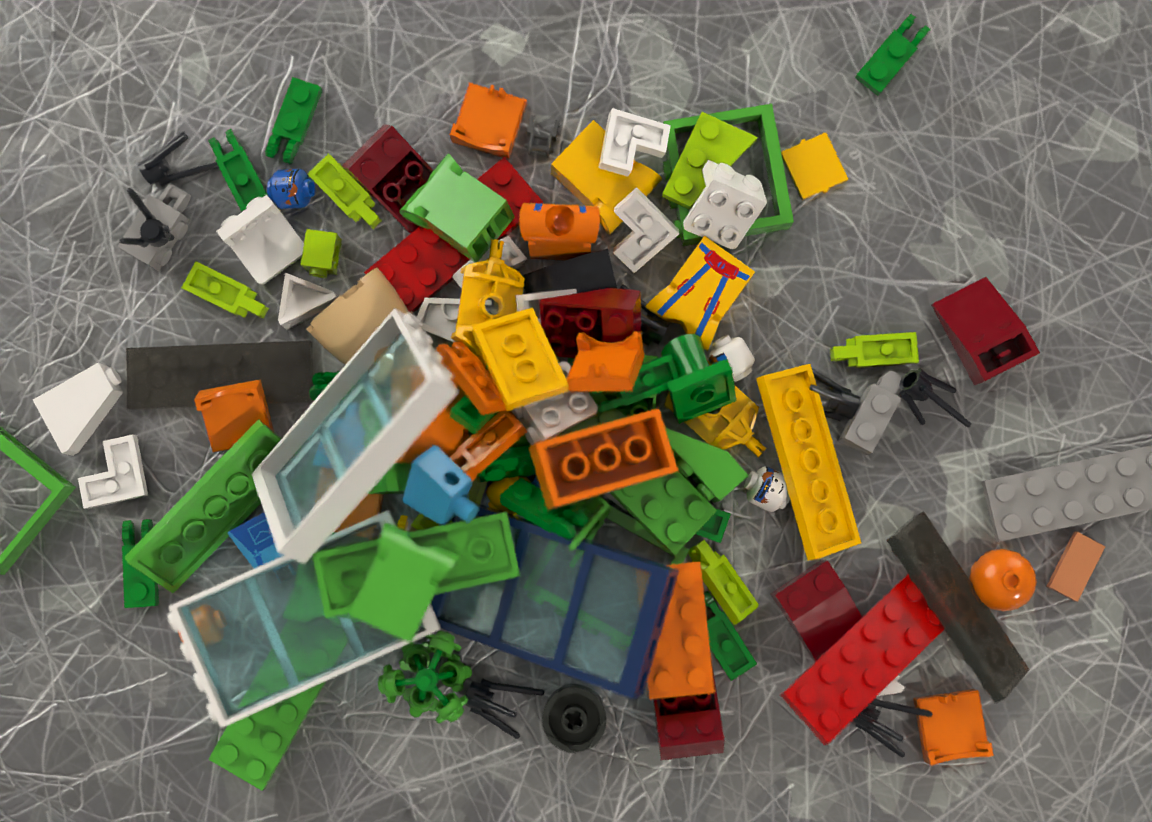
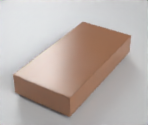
M1073 532L1046 587L1074 602H1078L1105 546L1079 532Z

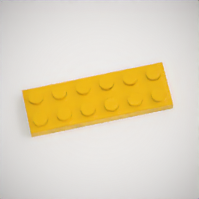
M811 364L757 377V384L807 560H816L861 544L820 395L809 389L810 385L817 386Z

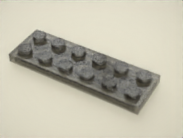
M310 340L126 348L127 409L195 408L194 399L200 390L260 379L267 404L314 402V400L309 398V390L313 386V353Z
M923 511L911 518L886 541L890 545L893 554L898 557L908 572L911 581L916 584L926 599L929 608L934 611L944 626L947 635L952 638L962 653L965 662L970 665L980 680L983 689L990 695L994 703L1005 700L1030 669L988 606L981 602L974 591L972 582Z

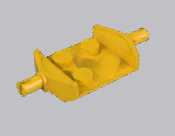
M495 239L491 240L489 258L486 261L472 263L461 268L460 273L464 274L457 324L455 332L451 334L452 340L463 342L485 367L486 362L472 333L473 325L516 313L515 295L523 294L525 280L520 272L504 264L505 260H501L504 242ZM487 298L497 302L498 312L496 315L489 314L486 311L485 301Z
M736 386V402L721 407L720 411L716 414L706 413L684 422L707 444L722 450L741 443L742 445L745 444L749 450L759 457L767 449L752 436L754 434L752 429L757 418L759 406ZM668 392L664 406L674 413L670 393Z

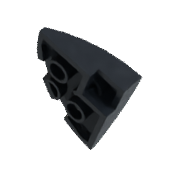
M608 249L571 258L523 275L526 294L576 289L577 293L606 288H617Z

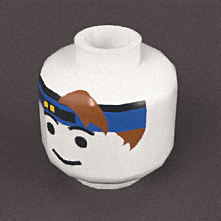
M725 335L713 343L714 349L709 354L710 362L715 364L728 359L732 367L734 382L743 379L753 371L751 367L755 362L754 356L741 337L730 338L729 335Z
M761 467L756 473L751 471L745 481L744 488L748 489V501L768 512H775L779 508L784 509L790 500L783 474L770 467Z

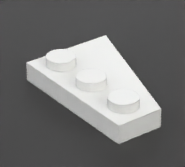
M424 298L417 318L423 323L422 330L455 342L451 339V334L456 330L460 299ZM486 300L485 309L489 314L496 315L498 304L496 301Z

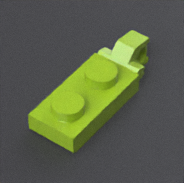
M329 153L307 173L324 193L356 223L362 218L374 230L382 222L371 210L376 203L372 200L369 193Z
M195 261L181 287L185 291L236 316L240 315L245 318L247 313L250 312L264 319L269 310L264 304L255 300L257 293L252 291L251 288Z
M916 332L855 336L846 339V346H833L830 349L831 361L847 360L848 367L855 368L919 363Z
M705 539L689 549L688 554L692 561L701 563L703 582L733 625L741 622L759 607L758 602L725 555L720 556L716 551L713 552Z

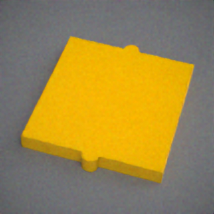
M826 132L807 141L802 139L800 144L781 152L782 159L802 201L821 192L826 194L830 188L848 181L844 168Z

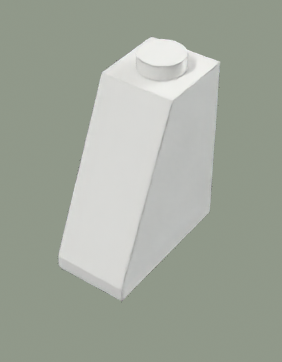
M97 363L33 399L62 454L73 456L79 453L123 394L119 386L122 382L121 378L113 367L109 368V366Z

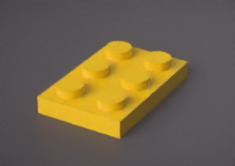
M533 308L473 325L472 333L507 411L568 392L569 384Z

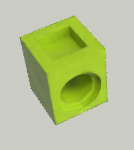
M306 229L301 266L306 271H309L310 276L327 278L328 274L337 275L342 243L340 236L334 232Z

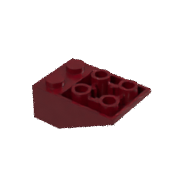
M384 124L342 167L411 234L419 226L404 218L399 210L427 182L433 169L392 125Z
M987 277L931 304L974 386L1040 354L1025 324Z
M606 288L541 299V327L555 356L576 358L578 353L576 338L579 333H586L600 342L615 343L625 340L634 332H641V290Z
M713 666L712 674L715 693L653 699L661 760L724 753L725 739Z

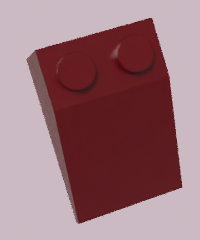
M820 560L770 593L814 662L862 617L845 585L828 560Z

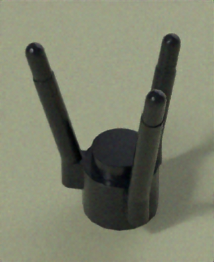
M184 131L177 134L157 152L138 163V168L146 181L151 185L158 181L161 186L174 180L219 167L215 162L174 174H167L171 168L165 157L188 139Z
M128 188L127 193L146 217V221L141 225L140 238H121L120 243L140 245L145 248L149 244L154 247H161L168 241L174 240V235L171 234L170 228L156 220V217L149 211L132 188Z
M624 284L620 286V289H629ZM641 299V308L648 313L646 316L641 314L642 343L648 346L651 341L659 344L670 323L645 307L647 303Z
M921 368L910 370L902 377L899 384L902 391L899 393V396L907 402L921 425H924L926 421L914 400L925 401L930 398L964 426H971V423L963 415L933 392L932 384L951 393H956V388L928 375Z
M812 369L815 379L835 390L831 392L815 385L809 386L811 391L830 399L828 408L833 410L824 411L826 418L841 422L843 417L852 419L857 411L860 397L852 394L850 389L840 386Z
M482 679L481 683L472 681L465 695L468 698L465 705L471 707V712L482 716L515 739H519L520 734L487 712L491 708L512 718L517 716L516 712L493 702L495 693L491 692L490 689L540 696L544 695V690L495 683L486 679Z
M874 698L852 722L856 723V727L866 731L898 756L905 757L904 751L873 729L876 728L899 742L904 740L902 735L877 721L881 711L875 709L876 706L931 717L933 715L932 712Z

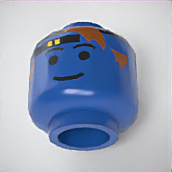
M303 169L277 170L272 175V178L268 180V197L280 209L305 208L310 203L311 197L315 195V183Z

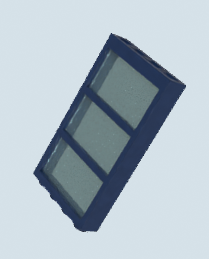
M473 502L479 507V511L474 518L502 513V511ZM507 513L520 576L435 594L431 599L430 603L441 629L625 697L635 699L644 694L679 569L585 538L574 551H571L569 546L576 536L566 540L552 531L550 533L527 519ZM457 515L452 518V523L464 521Z

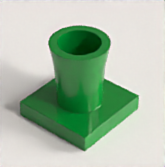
M695 334L679 336L666 344L661 352V356L672 354L680 377L667 382L674 415L679 424L737 401L732 367L728 359L709 366L702 340Z

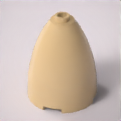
M377 267L362 277L357 285L355 284L333 301L306 329L328 352L346 365L394 308L405 315L409 311L395 288ZM408 343L396 355L389 356L388 358L387 356L394 350V346L381 348L376 353L374 359L375 368L379 367L384 361L382 372L375 378L377 384L394 390L393 373L412 367H421Z

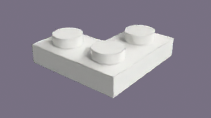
M612 108L608 115L598 168L628 177L632 172L635 150L662 158L667 150L671 126Z
M637 187L614 207V213L633 231L613 248V253L633 273L639 270L679 235V229Z
M128 435L103 441L108 472L78 478L84 509L148 496L137 435Z

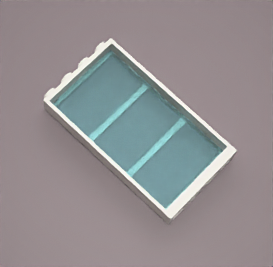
M394 308L251 474L278 553L305 564L457 394L458 391L451 380L453 375L442 365V356L431 346L432 339L422 330L423 323L414 314L408 312L405 315ZM387 347L374 362L376 353L381 348Z
M387 510L330 535L316 552L380 539L384 522L396 527L397 525L390 510ZM313 555L305 564L287 556L280 557L169 606L171 612L168 614L169 623L175 632H180L184 642L181 644L182 653L188 662L192 661L197 672L194 674L195 683L200 692L205 691L210 702L207 704L208 713L213 722L218 721L220 728L409 644L405 640L350 616L349 613L325 618ZM431 603L412 642L440 630L441 626Z

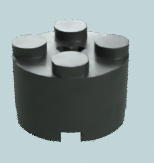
M567 684L560 687L551 694L544 707L542 723L545 734L556 748L564 752L575 753L594 747L602 738L606 728V710L602 699L594 690L584 685ZM575 711H579L582 722L576 721L573 725L569 724L567 713L573 714Z

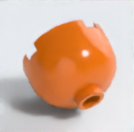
M1007 549L989 550L972 565L969 576L970 587L974 596L985 607L1002 612L1016 610L1027 604L1035 592L1037 583L1035 570L1029 560L1018 552Z

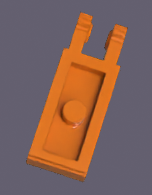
M453 342L451 347L448 344H441L436 347V351L443 358L441 360L442 365L451 372L454 379L481 415L506 410L491 374L479 358L463 342Z
M502 410L476 434H473L457 448L458 450L449 458L473 482L476 479L477 472L480 473L528 431L510 410Z

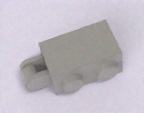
M169 184L159 199L149 195L144 203L156 217V220L170 228L171 234L174 235V240L168 241L161 247H154L149 244L143 248L140 245L121 243L117 247L158 271L161 266L166 265L172 255L171 249L176 241L182 239L187 232L189 219L182 213L188 205L191 195L175 185ZM172 198L176 200L173 208L169 206ZM141 211L138 212L123 238L141 237L140 228L146 221V217Z
M889 371L879 378L877 384L873 383L866 387L860 398L857 411L853 418L849 419L838 440L839 442L863 455L873 453L901 400V397L895 395L901 381V377L897 372Z

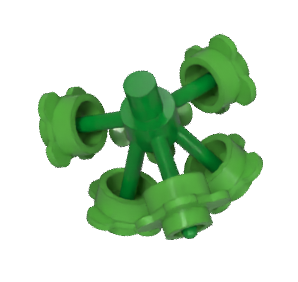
M438 630L437 634L425 636L430 642H423L422 644H413L411 642L401 647L403 658L399 661V666L404 671L409 670L417 673L414 678H405L401 670H392V666L387 664L383 668V675L379 676L378 688L381 694L386 695L388 703H394L396 696L403 695V699L408 701L410 706L409 713L413 717L418 718L422 713L429 710L432 712L436 711L439 714L436 717V722L440 724L445 720L454 722L464 713L463 705L467 703L468 698L466 696L459 698L454 692L463 690L465 680L472 676V669L469 665H465L460 661L458 654H452L453 650L460 651L462 648L454 643L455 637L449 632ZM433 652L434 656L430 662L429 653ZM440 657L448 658V662L441 665L438 674L435 668ZM439 680L445 686L451 687L454 692L445 696L437 687ZM416 684L412 689L407 688L405 690L406 685Z

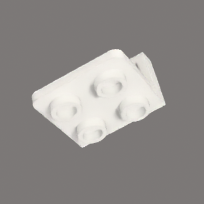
M708 160L702 169L706 187L684 219L683 226L686 231L701 237L706 236L717 244L729 249H735L767 204L762 183L752 175L744 176L735 172L733 168L725 163L717 164Z
M267 194L264 197H257L247 204L246 210L238 216L232 215L225 219L221 224L222 227L216 231L222 240L233 249L256 282L261 285L266 284L300 259L304 247L302 239Z
M563 361L559 365L567 379L571 366L568 362ZM568 390V392L510 411L526 428L528 432L525 433L528 442L534 445L537 442L555 438L556 435L594 416L597 413L598 407L588 391Z

